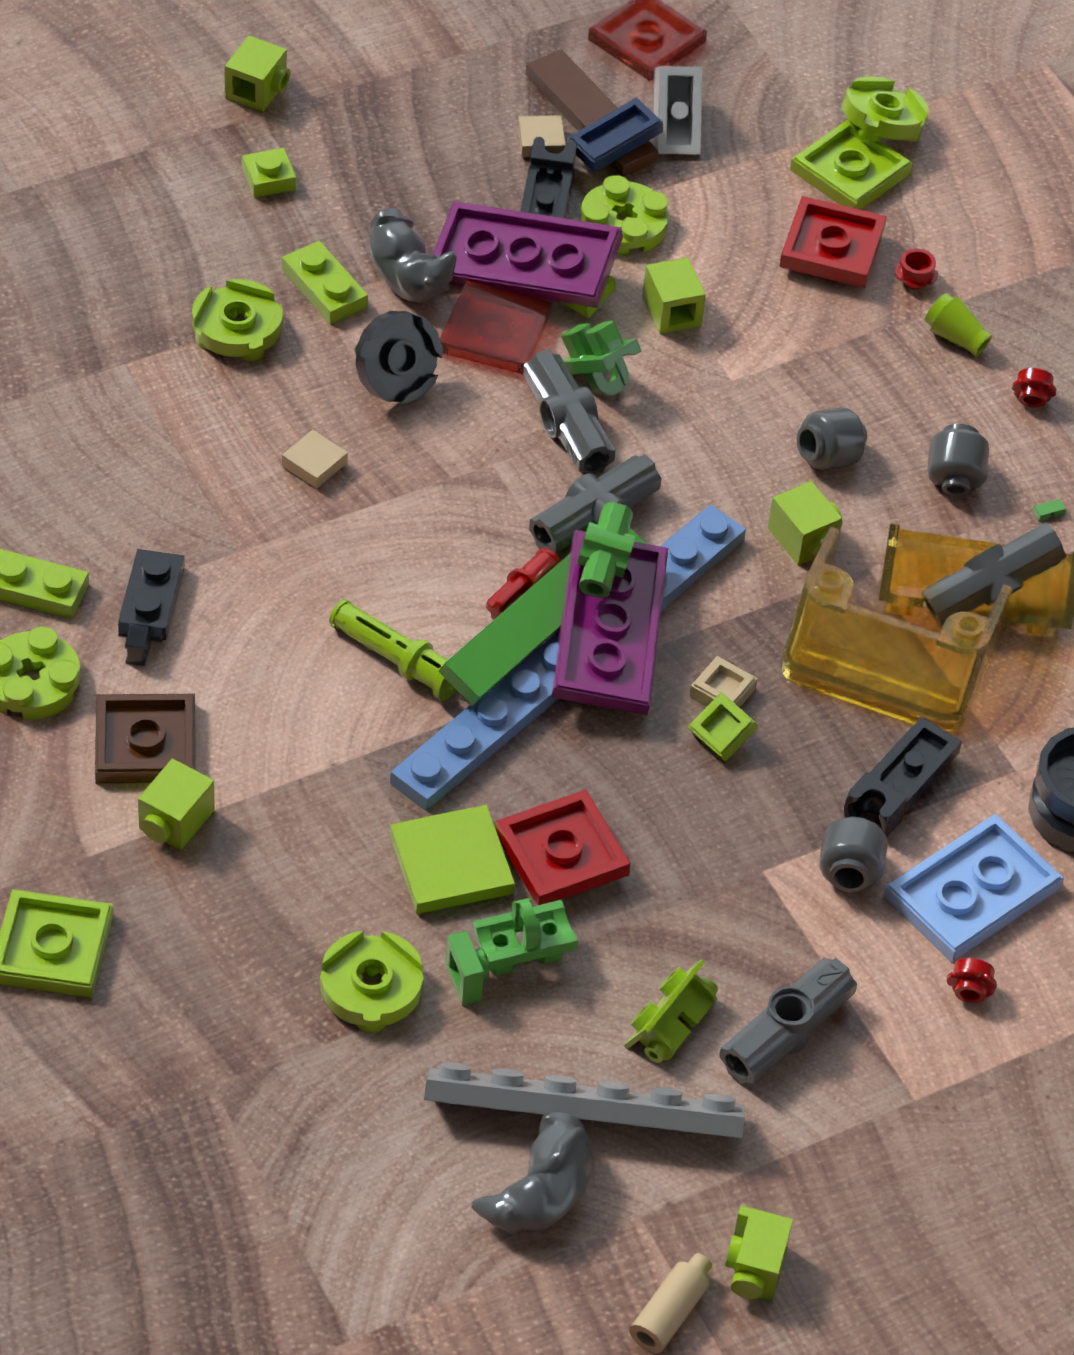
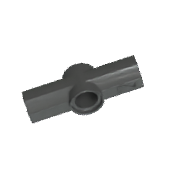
M550 349L535 353L534 357L524 364L523 376L540 404V415L547 434L551 438L559 437L579 472L592 473L594 475L603 472L610 463L614 462L616 450L598 421V410L591 391L585 386L578 387L560 354H553Z
M645 454L641 456L634 455L598 478L592 473H587L578 478L570 486L564 499L530 519L529 531L535 539L536 546L539 549L548 548L554 553H558L572 544L575 530L586 532L589 522L598 523L604 504L616 502L630 508L661 488L662 478L656 470L655 463Z
M1046 522L1004 546L998 544L976 555L964 564L963 569L928 586L927 589L921 592V595L933 619L940 628H943L984 604L991 606L1012 595L1024 586V582L1060 564L1067 558V555L1056 532Z
M824 957L792 986L781 987L774 991L769 998L768 1007L721 1047L719 1058L725 1064L728 1073L741 1084L748 1082L753 1085L786 1054L797 1053L804 1049L808 1043L810 1033L855 994L857 982L850 974L849 968L836 957L834 959Z

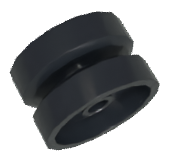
M1067 728L1051 737L1042 749L1030 792L1028 807L1033 825L1048 842L1068 852H1074V728Z

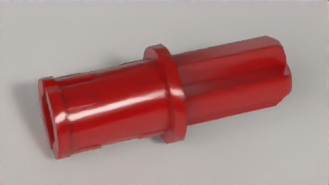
M548 548L539 549L536 555L521 569L516 568L509 572L507 582L486 602V609L491 613V618L493 620L497 618L560 563L561 560L557 554Z

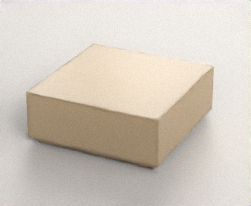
M561 115L518 117V133L522 157L531 156L533 141L536 137L544 138V148L550 153H561L565 149Z
M313 429L282 454V466L316 489L348 463L347 451Z
M716 656L691 685L689 697L708 706L722 692L740 708L756 690L758 678Z

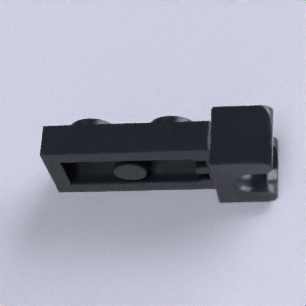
M536 137L533 141L520 212L565 218L575 171L577 144L569 141L561 153H550L544 148V138Z
M921 716L870 773L866 772L850 789L844 804L845 818L859 817V815L866 812L874 813L880 819L881 824L879 827L888 837L901 823L903 815L960 753L962 741Z

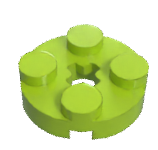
M866 76L855 79L852 82L851 88H847L841 109L846 117L859 127L858 134L866 140L878 142L883 137L914 142L919 140L929 111L926 101L909 87L906 94L893 89L895 84L893 80L883 77Z
M614 175L607 177L603 185L594 188L586 195L581 206L580 221L621 227L623 239L617 255H629L630 249L644 247V253L657 247L665 238L669 218L667 210L668 199L661 192L654 191L639 183L629 182L623 176ZM620 215L629 216L623 221L617 219V216Z
M245 279L226 280V287L218 288L214 291L213 285L200 292L193 303L192 326L195 332L196 344L202 349L210 350L220 355L240 357L245 361H257L264 356L266 349L276 343L282 333L281 304L279 306L274 300V293L268 287L255 281ZM238 314L245 316L243 321L230 320L235 319Z
M44 626L36 627L31 631L15 633L0 640V712L7 714V709L13 712H21L23 719L36 720L53 716L70 705L74 699V691L80 686L81 671L80 661L75 650L65 640L58 638L57 633L53 629ZM37 670L39 671L40 678L32 680L29 676H19L25 671Z
M364 931L347 934L334 942L324 955L320 975V992L323 1000L329 1009L344 1021L356 1024L364 1032H379L386 1025L396 1023L408 1016L418 1005L424 987L421 957L407 940L394 933L381 931V937L373 935L364 936ZM366 972L368 975L374 976L379 972L383 976L380 984L368 985L363 983L361 974Z

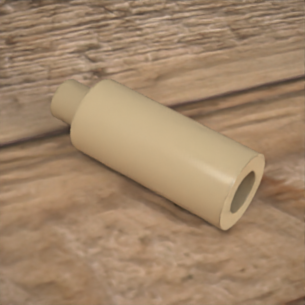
M695 1253L688 1263L682 1261L676 1263L629 1328L631 1337L639 1346L652 1353H661L709 1287L706 1275L712 1268V1263L706 1256Z

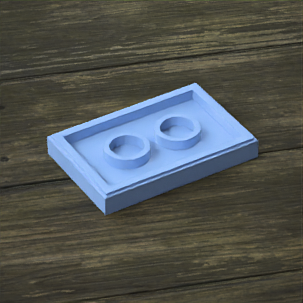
M995 813L886 885L883 896L952 963L1061 889L1064 877Z

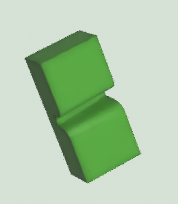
M1061 499L1035 505L1033 513L1038 521L1049 519L1051 515L1054 517L1065 515L1066 512Z

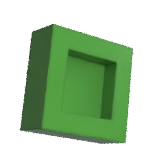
M467 930L447 935L445 966L461 1005L482 1001L483 979L489 978V967L484 951L481 948L474 949Z

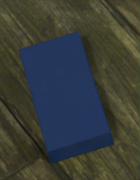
M636 97L569 136L568 142L573 141L577 144L576 156L595 173L663 133V121Z

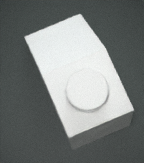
M659 66L655 68L654 114L663 121V133L656 136L658 154L700 155L702 67Z

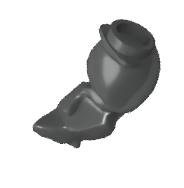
M390 208L383 210L370 223V230L372 232L369 248L373 263L378 268L389 288L401 298L416 303L427 302L439 292L449 290V282L453 279L457 254L454 251L439 257L433 254H426V247L422 238L412 229L414 226L413 220L403 216L399 209Z
M562 1112L544 1115L539 1127V1136L530 1149L527 1176L508 1186L500 1194L484 1196L473 1200L472 1209L491 1225L505 1230L511 1236L519 1231L542 1232L563 1218L583 1196L592 1168V1143L582 1122L574 1116Z

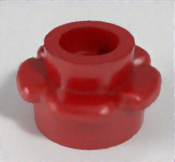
M914 248L907 250L902 254L899 265L895 266V275L905 286L911 289H922L927 284L932 285L938 278V271L935 270L936 259L930 252L924 249Z
M1039 368L1021 370L1018 373L1017 380L1012 384L1014 395L1019 398L1021 404L1028 407H1042L1057 393V388L1053 385V375Z
M976 958L957 960L954 964L953 972H950L946 979L947 984L952 986L955 996L969 1003L984 1001L986 997L994 994L997 987V981L994 979V967L988 962Z

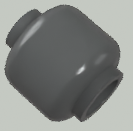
M843 407L819 410L807 415L797 433V447L801 456L815 469L824 471L848 467L857 463L864 453L867 442V431L859 416L851 409Z
M952 424L946 426L941 432L935 434L930 441L927 468L929 479L936 486L941 487L944 493L951 496H964L970 490L982 486L988 475L990 451L988 441L979 434L975 427L970 425Z
M860 817L841 818L831 823L824 833L819 857V868L824 878L836 888L846 892L861 891L877 884L883 875L887 855L888 840L884 831L874 822Z

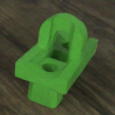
M605 321L593 328L590 323L580 324L561 335L570 355L563 361L571 374L585 373L590 387L599 395H616L623 390L624 386L627 385L629 373L622 356L636 355L642 351L637 339L622 340L614 321ZM611 371V380L609 382L602 372Z
M526 898L514 901L512 903V912L473 921V932L478 945L484 951L489 971L491 970V973L495 976L510 973L517 964L535 959L543 964L559 961L564 952L576 950L578 945V939L569 925L562 900L532 907L531 899ZM523 931L522 945H520L515 933Z

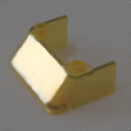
M889 524L885 529L876 601L885 603L884 612L912 616L914 607L928 609L924 601L925 599L921 595L923 590L944 577L963 569L967 561L1000 543L900 529V525ZM1074 551L1066 553L1067 558L1060 564L1024 582V586L1012 595L991 606L984 604L966 615L1027 624L1026 634L1055 638L1056 629L1072 630L1074 617Z
M830 526L805 579L783 650L781 661L783 674L795 684L911 724H915L922 716L948 733L958 730L966 720L1001 638L1012 587L1003 584L989 618L972 612H958L946 619L940 633L849 603L854 584L846 571L833 566L839 529Z

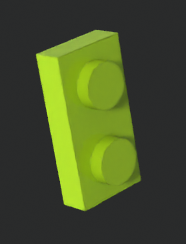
M320 240L282 257L283 272L329 324L368 308V294Z
M0 549V600L73 619L89 586V572Z

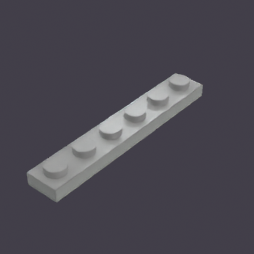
M453 1062L441 1063L439 1069L429 1068L426 1078L424 1100L544 1115L562 1112L572 1115L577 1119L743 1138L745 1122L744 1105L735 1104V1098L722 1094H705L703 1100L682 1098L681 1091L671 1088H652L650 1094L629 1092L630 1087L619 1082H598V1087L596 1088L576 1085V1079L563 1075L545 1076V1081L524 1079V1073L512 1069L492 1070V1075L471 1073V1067L468 1065Z

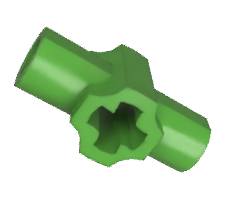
M608 502L602 507L598 523L589 522L577 564L584 566L579 588L588 596L595 598L607 597L610 594L615 576L621 578L624 576L636 537L628 534L633 512L626 505Z

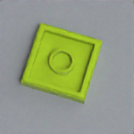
M847 119L791 159L790 170L839 205L861 210L909 176L913 163L882 141L873 142L862 138L857 132L859 127Z
M487 805L390 824V838L416 914L514 894L515 882Z
M12 889L0 931V985L92 998L114 915L113 904Z

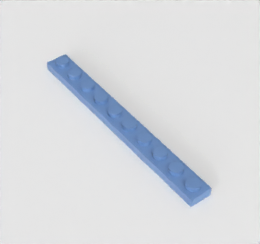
M710 504L664 542L661 547L669 548L661 612L745 541L746 528ZM560 630L536 649L474 706L472 704L469 705L390 772V784L427 811L555 703L559 698L551 697Z

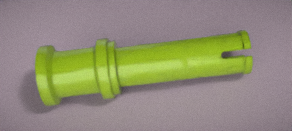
M343 599L336 604L329 617L331 627L342 631L365 645L368 649L396 664L403 678L408 681L416 679L433 690V695L437 699L445 701L457 691L438 672L449 659L435 652L430 642L419 639L412 641L384 622L379 621L351 604L347 599Z

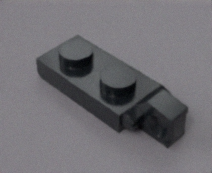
M137 549L118 620V637L127 638L125 643V649H127L126 664L145 666L151 641L162 643V640H167L184 573V555Z

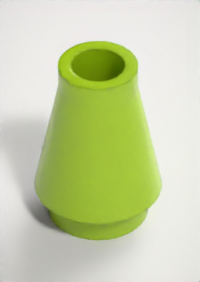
M948 293L943 294L936 300L924 319L931 326L930 331L968 350L974 356H978L988 346L993 337L959 296L953 298Z

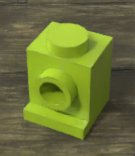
M740 1205L735 1232L730 1242L725 1267L734 1269L731 1290L735 1294L747 1299L762 1298L773 1301L788 1247L793 1223L792 1218Z

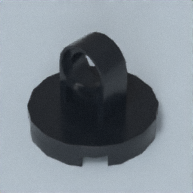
M388 311L375 317L363 330L355 347V366L360 382L371 395L387 402L410 403L423 397L437 380L438 375L434 374L437 367V357L442 358L443 355L439 334L429 320L407 311Z

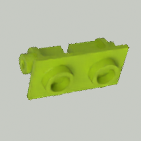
M703 960L698 961L686 972L682 968L677 967L666 978L658 989L664 994L663 998L657 1005L650 1001L631 1021L630 1025L636 1031L624 1044V1047L628 1049L637 1041H640L646 1046L644 1050L646 1056L653 1062L661 1063L663 1059L669 1060L672 1058L675 1051L691 1033L677 1018L681 1016L691 1027H694L717 1001V985L711 979L705 977L701 979L696 974L705 962Z

